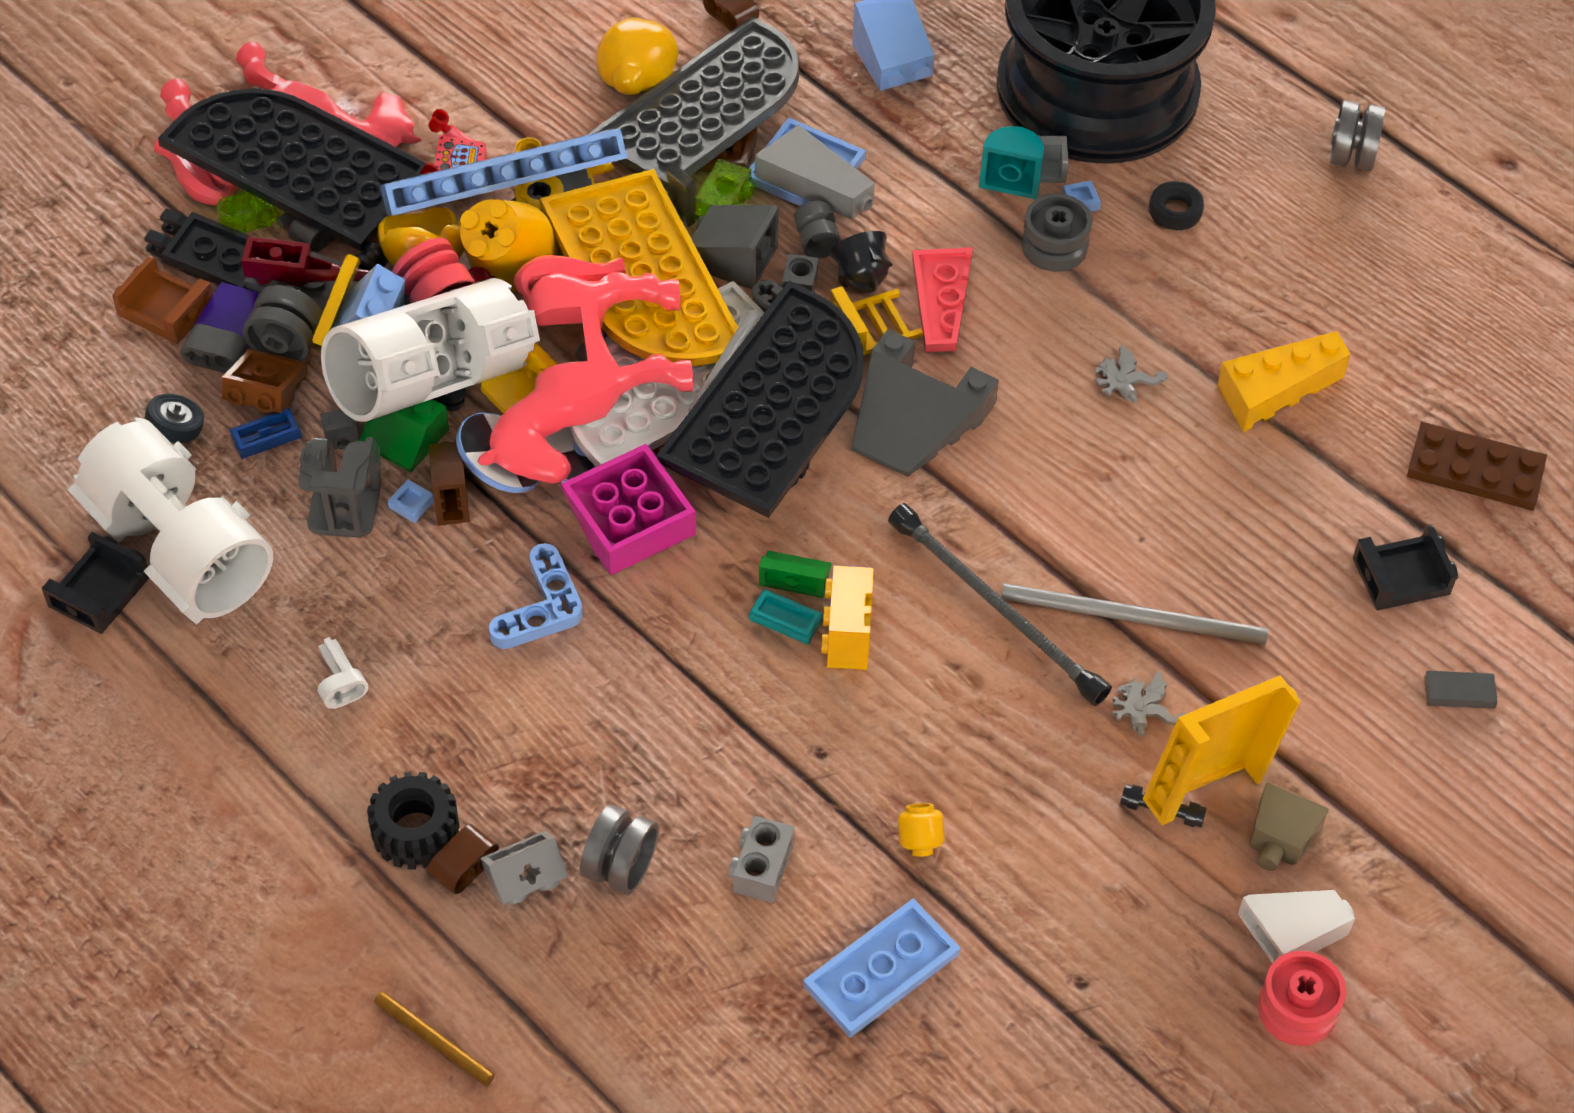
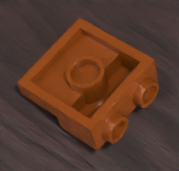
M248 349L222 376V399L235 406L249 405L256 407L263 413H282L294 399V388L307 374V363Z

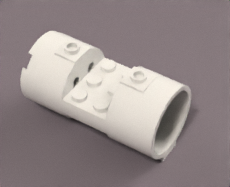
M492 278L334 327L326 334L321 349V363L326 385L338 407L347 416L356 421L366 422L519 370L527 364L525 360L528 352L533 351L534 343L540 341L534 310H528L523 300L518 301L510 291L512 287L510 284L501 279Z
M134 418L132 423L122 426L116 422L99 432L83 449L78 457V461L81 463L78 474L73 475L74 484L68 491L104 530L118 542H121L126 536H140L156 529L160 531L151 548L150 565L144 572L177 608L196 625L203 618L220 617L243 605L262 586L273 564V550L271 546L246 520L250 514L237 501L231 505L223 496L221 498L202 499L187 506L185 503L190 497L195 483L196 468L188 461L192 454L179 441L174 445L171 444L146 419Z

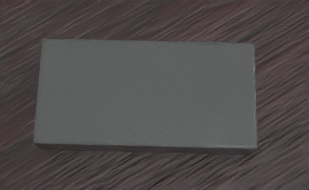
M1426 671L1424 679L1427 705L1495 709L1498 703L1494 674Z

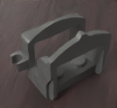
M366 437L365 442L356 441L349 443L344 449L340 471L338 472L332 442L326 438H313L312 442L307 441L305 448H302L298 481L302 490L313 492L307 521L309 530L320 535L358 538L371 533L381 491L380 446H378L377 441L373 437ZM368 470L370 475L371 486L366 485Z

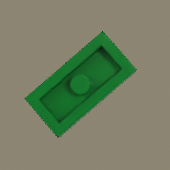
M768 550L766 557H761L759 586L823 598L826 578H829L832 563Z

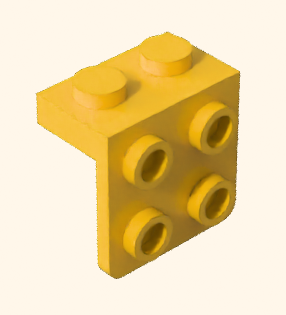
M534 343L533 351L528 352L525 360L527 364L523 368L483 381L480 390L503 414L535 389V381L538 374L551 366L557 365L537 343Z

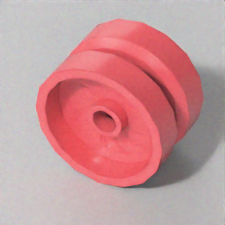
M1292 951L1284 954L1269 967L1258 999L1259 1017L1266 1030L1280 1041L1294 1046H1310L1320 1042L1334 1029L1346 997L1345 980L1337 966L1325 956L1311 951Z

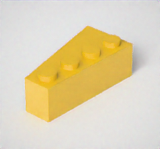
M1334 331L1222 362L1217 386L1244 433L1261 419L1266 421L1275 416V412L1287 405L1291 407L1299 403L1300 398L1309 393L1313 395L1344 378L1351 354L1339 333Z

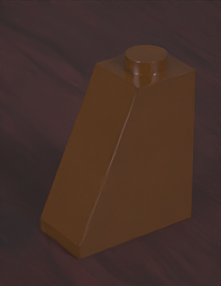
M456 441L428 444L431 482L438 526L470 522L464 462L459 454Z

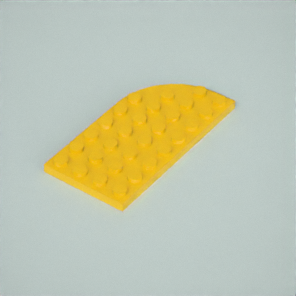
M654 169L540 198V208L550 220L556 240L564 256L600 264L611 262L621 257L626 266V275L640 277L646 273H652L660 281L668 279L678 280L681 300L679 311H666L657 303L643 300H626L613 304L607 309L602 329L614 342L632 354L644 359L652 354H662L671 362L690 360L692 366L717 363L738 326Z

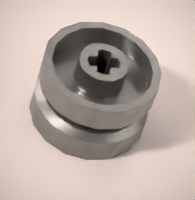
M1342 100L1332 133L1330 164L1346 166L1350 161L1352 150L1356 149L1354 160L1356 168L1372 171L1379 147L1385 107L1369 104L1365 108L1362 122H1359V103Z
M613 804L608 805L597 818L588 836L581 856L580 875L599 884L608 878L611 889L629 896L642 881L653 858L658 842L659 824L642 816L631 821L629 811Z

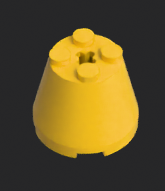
M488 199L475 204L461 216L460 237L471 268L482 267L487 269L490 276H496V279H501L512 286L510 291L513 294L519 293L514 285V277L524 264L536 257L545 255L558 256L559 244L550 220L542 211L531 204L519 201Z

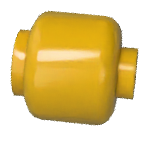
M930 803L907 805L906 811H903L898 816L900 845L905 849L912 850L913 856L933 855V849L940 847L945 841L943 814L939 810L934 809V805Z

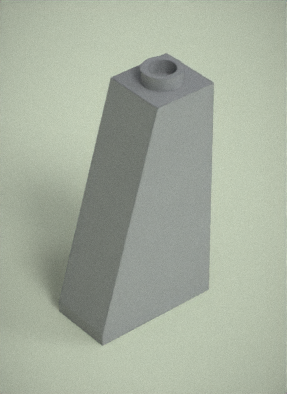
M799 125L755 155V176L809 201H825L830 204L834 212L850 219L855 218L862 212L868 211L874 204L875 183Z

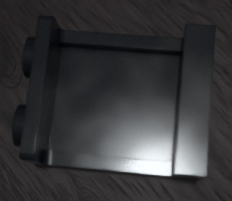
M1433 525L1425 526L1423 535L1420 537L1379 546L1374 545L1371 537L1358 539L1353 555L1354 563L1377 611L1451 595L1455 581L1458 579L1457 567L1453 561L1449 560L1445 551L1444 540L1442 536L1437 535Z
M91 532L88 536L89 550L60 583L49 578L43 585L42 591L48 607L103 634L147 582L149 577L144 572L147 568L146 559L140 552L134 549L128 550L118 545L109 536L102 537Z

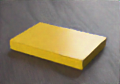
M350 254L345 256L313 336V343L322 346L326 334L332 329L361 260L358 257Z

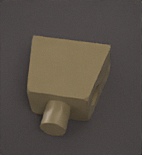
M1266 782L1250 841L1252 848L1261 851L1257 863L1269 871H1275L1281 860L1291 865H1296L1322 830L1329 808Z

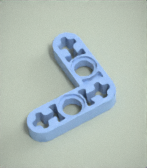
M543 543L534 546L530 551L531 570L545 600L493 618L489 624V634L492 644L497 648H512L574 627L582 620L581 600L555 546ZM545 557L547 560H550V570L546 571L544 562L539 558ZM553 580H560L565 584L562 589L556 591L547 587L548 583ZM566 599L567 607L573 613L567 614L565 611H562L561 601ZM533 616H541L545 619V622L541 626L533 627L527 623V620ZM518 622H521L522 631H519ZM505 628L510 634L503 635L499 630Z

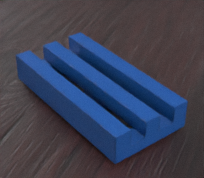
M290 408L285 409L282 413L276 412L229 429L230 436L234 441L236 449L239 451L241 459L302 438L301 430Z

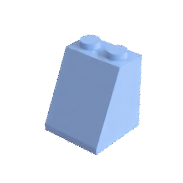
M863 0L854 3L852 45L880 91L933 76L934 52L913 0Z
M376 264L347 293L332 328L404 306L405 279Z

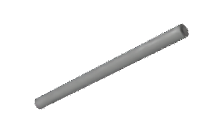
M1007 583L1003 585V600L1266 645L1268 628Z

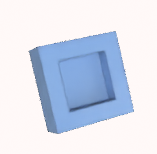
M1091 180L1063 186L1062 194L1073 196L1082 201L1090 212L1100 210L1101 201Z
M408 479L388 500L389 509L413 523H416L434 503L433 493Z

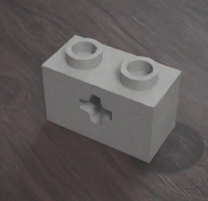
M546 830L481 857L493 894L502 904L513 905L520 903L528 897L527 894L538 889L545 891L555 888L560 884L561 879L568 877L555 837ZM528 864L530 866L527 868L528 874L526 876H522L521 874L524 873V866Z

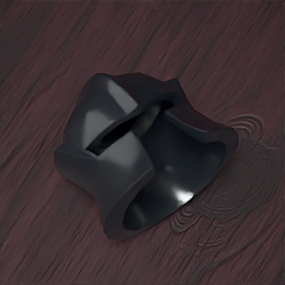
M867 231L858 233L838 242L831 248L830 255L839 265L838 282L843 287L849 286L850 288L865 292H874L887 277L888 269L893 264L885 251L887 235L884 232Z

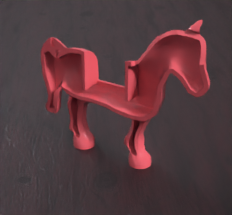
M251 41L244 44L237 52L236 60L244 69L245 81L250 85L294 95L394 147L400 143L414 144L422 140L414 135V122L407 115L402 100L398 96L381 92L374 99L373 108L365 121H360L342 110L323 91L297 81H287L268 71L264 64L266 53L258 42ZM174 78L168 81L161 89L160 97L166 104L165 112L172 120H175L191 107L189 100L192 93L183 79ZM157 139L154 151L170 160L178 182L193 200L206 205L221 206V203L229 201L239 189V187L159 146Z
M545 255L536 257L524 264L514 277V285L524 298L528 310H534L537 326L582 323L587 361L557 364L538 374L535 381V389L528 396L510 407L499 418L491 433L489 441L491 449L478 458V463L481 465L497 463L507 471L524 476L527 479L551 484L561 483L570 474L571 465L564 454L550 446L545 439L546 436L556 433L564 427L585 425L605 418L620 396L644 383H664L671 385L680 392H692L693 371L690 360L671 362L662 354H652L635 364L619 366L612 357L601 332L607 309L613 304L622 301L643 300L657 303L666 311H679L681 300L678 280L668 279L660 281L652 273H646L640 277L626 275V266L621 257L611 262L600 264L566 256Z

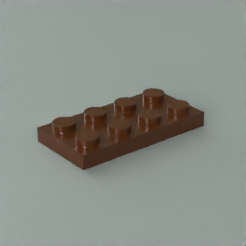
M1421 421L1406 477L1534 511L1547 454Z

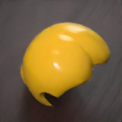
M638 17L626 18L611 26L603 35L597 49V70L601 79L621 94L635 95L641 91L647 92L673 73L679 55L678 45L672 33L660 23Z
M433 207L418 214L389 215L383 218L378 225V238L381 249L393 267L408 250L419 243L433 238L441 237L447 239L459 259L464 252L460 237L461 222L458 220L457 225L455 214L449 208Z

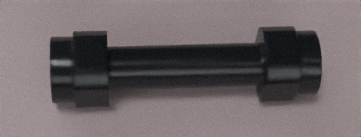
M1126 784L1120 804L1137 810L1138 806L1149 809L1143 800L1145 794L1142 792L1143 787ZM1190 801L1189 806L1180 805L1175 817L1185 819V825L1201 828L1207 807Z

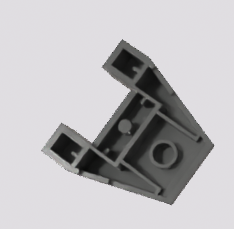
M887 329L872 350L852 451L908 477L938 456V451L948 444L953 445L960 440V436L971 428L974 430L983 423L996 404L999 379L970 367L956 388L913 369L915 341Z

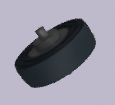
M160 394L153 397L145 411V419L151 422L170 442L174 443L177 441L186 443L196 439L204 424V414L201 408L192 400L177 394Z

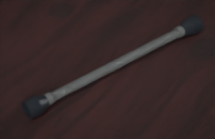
M902 503L892 511L888 518L889 524L899 533L912 537L918 543L925 545L929 551L934 553L937 558L963 579L966 584H969L975 592H978L984 600L1038 648H1041V651H1044L1050 659H1053L1059 667H1062L1069 674V678L1075 682L1079 692L1093 706H1097L1107 698L1112 690V686L1099 674L1090 672L1081 665H1077L1063 651H1060L1044 634L1039 632L1035 626L1030 624L1026 618L1021 616L1017 610L1012 608L990 586L985 584L982 579L976 576L973 571L956 558L946 547L941 545L929 533V530L923 526L918 514L906 503Z

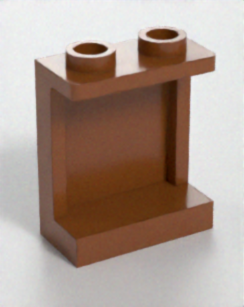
M148 256L141 264L136 266L128 279L116 288L112 297L118 316L179 344L195 325L212 298L213 292L211 284L201 278L194 285H191L161 271L157 267L156 259Z

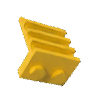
M843 286L831 289L830 302L836 305L852 322L861 340L863 355L869 353L871 355L873 348L878 342L873 340L857 310L865 309L880 337H882L887 331V327L874 306L878 303L883 305L900 335L911 340L923 336L921 328L913 331L907 329L891 299L900 297L898 288L853 303L850 301Z

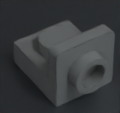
M342 410L320 414L325 438L332 442L334 450L345 449L349 443L359 441L356 422Z

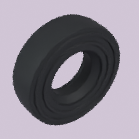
M1170 181L1159 185L1153 191L1149 203L1150 215L1153 220L1160 226L1170 230H1186L1195 226L1201 219L1204 209V199L1199 190L1188 183L1180 181ZM1169 200H1180L1187 204L1188 209L1183 212H1175L1169 210L1165 203Z

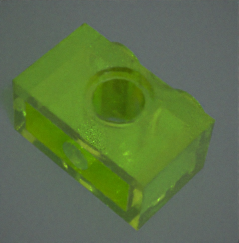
M718 159L695 198V220L698 221L701 215L705 216L711 205H743L746 199L750 200L755 188V183L752 182V169Z

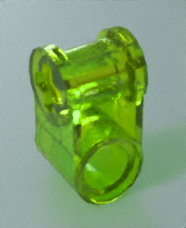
M248 192L224 197L218 201L216 206L219 223L243 233L268 227L275 223L276 218L279 216L275 206L262 199H259L258 202L256 196Z

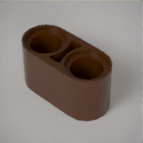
M702 0L706 11L730 31H733L749 18L754 17L757 19L760 15L759 9L753 0Z
M466 825L436 853L427 867V873L453 894H459L485 870L481 857L498 851L499 845L474 825Z

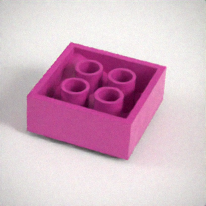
M647 444L561 483V489L594 553L610 576L696 535V511Z

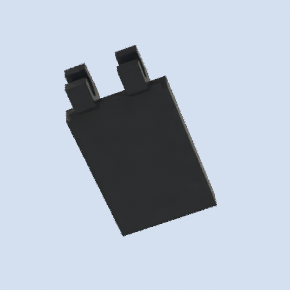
M166 208L160 216V220L164 222L161 229L174 237L171 239L166 234L152 229L144 237L145 242L148 243L146 251L162 258V262L217 285L225 282L245 288L244 280L246 277H244L241 260L247 237L250 235L194 212L187 218L181 213Z

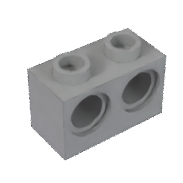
M758 816L753 817L750 828L744 827L739 841V847L742 848L739 858L733 857L729 867L728 877L733 878L734 893L774 903L794 845L795 826ZM763 841H768L772 844L769 846H763L759 843ZM751 871H759L762 874L758 876H752L748 873Z

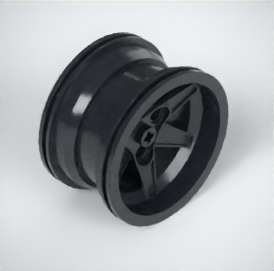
M1005 0V17L1012 37L1006 43L998 65L997 94L1003 112L1013 126L1029 129L1038 136H1067L1068 159L1110 164L1134 161L1160 152L1178 140L1186 132L1195 117L1201 91V77L1196 59L1202 54L1211 37L1216 11L1215 0Z

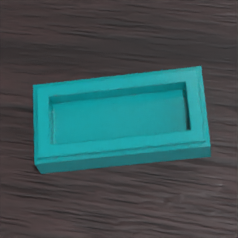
M763 589L749 612V620L809 645L823 621V613Z

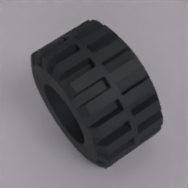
M412 771L404 772L405 777L398 778L397 775L390 777L388 785L383 782L378 786L379 794H372L370 798L371 805L367 809L371 837L377 853L381 852L382 858L387 862L393 859L394 866L401 868L403 864H407L408 869H416V865L423 864V867L427 868L436 853L459 832L458 828H460L456 800L454 794H451L450 787L446 783L441 785L440 778L433 775L429 779L425 772H419L418 776H412ZM411 813H424L431 816L428 822L416 828H404L396 824L402 817Z

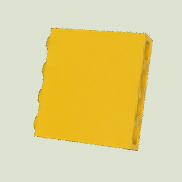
M1281 675L1178 717L1143 796L1144 802L1161 825L1174 820L1186 793L1245 768L1256 784L1262 782L1301 703L1295 690L1286 683Z

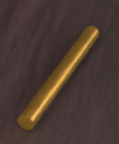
M381 991L374 1000L376 1005L483 1085L488 1086L495 1077L493 1072L387 993Z

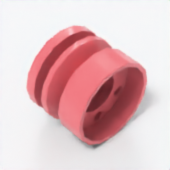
M441 237L429 239L408 250L399 258L392 271L405 279V294L410 295V303L475 284L463 264H459L460 259L457 253L453 251L449 241Z

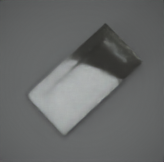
M674 165L667 169L668 196L683 224L688 228L696 223L695 181L682 169Z

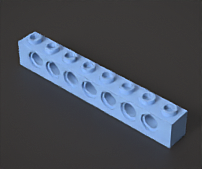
M617 128L380 185L387 215L393 216L626 159L627 154L621 129Z

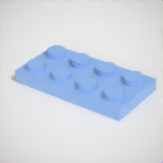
M913 898L803 980V987L851 1038L959 956L961 948Z

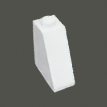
M1335 890L1249 894L1243 897L1238 912L1239 917L1272 964L1280 956L1292 951L1316 952L1348 936L1355 920L1352 907L1346 900H1342Z

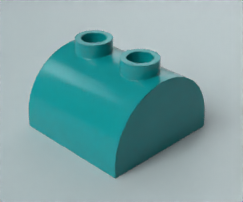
M1018 126L1002 127L990 133L983 145L979 188L1037 199L1044 157V145L1040 137L1031 130Z

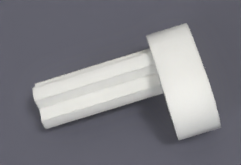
M330 637L324 639V644L319 645L318 649L333 675L324 679L319 684L317 692L327 708L335 709L362 698L368 691V684L361 671L352 668L336 639L331 640Z

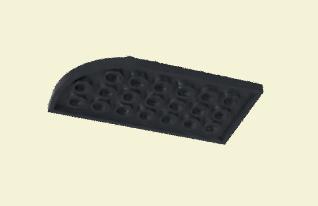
M236 89L212 95L185 110L158 137L159 146L359 251H362L364 245L370 242L378 233V225L382 219L389 216L386 212L380 185L420 176V171L427 164L303 99L270 89Z
M788 281L657 454L659 462L663 466L769 518L858 393L863 376L864 357L861 340L852 322L836 305L826 298Z

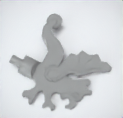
M1123 345L1119 348L1118 368L1120 371L1116 367L1115 358L1108 360L1107 357L1104 358V363H1101L1100 367L1095 369L1096 375L1099 372H1103L1102 376L1107 377L1104 380L1099 377L1096 378L1095 383H1098V387L1103 385L1109 386L1102 389L1101 394H1107V397H1111L1112 391L1118 390L1125 400H1131L1133 403H1136L1138 398L1136 397L1137 391L1132 385L1144 383L1153 386L1167 380V374L1163 371L1158 372L1155 377L1139 371L1134 372L1137 360L1133 358V352L1127 351V348Z
M1158 671L1152 682L1145 688V695L1143 697L1141 692L1145 683L1144 681L1137 683V678H1134L1132 683H1126L1125 686L1121 685L1118 687V693L1125 692L1123 697L1127 698L1126 701H1120L1117 697L1112 699L1113 707L1124 709L1121 711L1113 710L1112 715L1117 716V721H1120L1124 716H1130L1133 730L1138 732L1139 737L1145 736L1144 730L1148 726L1146 717H1158L1167 725L1175 726L1178 717L1185 714L1180 713L1177 717H1173L1165 707L1158 704L1160 699L1165 697L1164 689L1167 684L1162 680V674Z

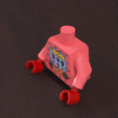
M436 109L428 126L432 132L438 133L442 131L443 135H439L434 164H425L420 173L424 175L488 159L486 144L465 135L453 124L448 125L449 116L447 112L442 109Z

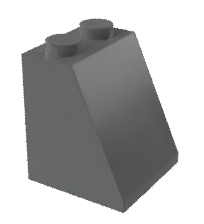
M711 205L706 215L700 216L696 231L693 236H690L710 275L729 282L734 281L737 285L752 289L760 280L778 248L779 207L774 205Z

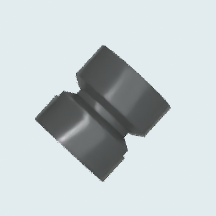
M816 200L807 202L797 209L794 214L797 231L800 233V242L805 255L819 259L830 256L831 248L841 241L830 204L825 201Z

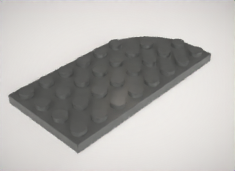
M751 17L587 135L620 128L627 158L618 160V162L636 173L654 169L664 189L671 191L774 115L789 101L799 81L800 71L796 50L790 40L780 31Z

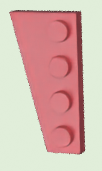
M973 247L912 251L925 353L956 351Z

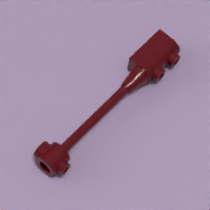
M251 236L247 237L241 260L244 277L255 278L259 284L279 281L301 287L303 284L308 285V283L336 281L341 266L311 256L309 243ZM473 267L468 270L475 283L496 278V276H490L489 271L482 267ZM358 269L353 281L359 282L370 270Z

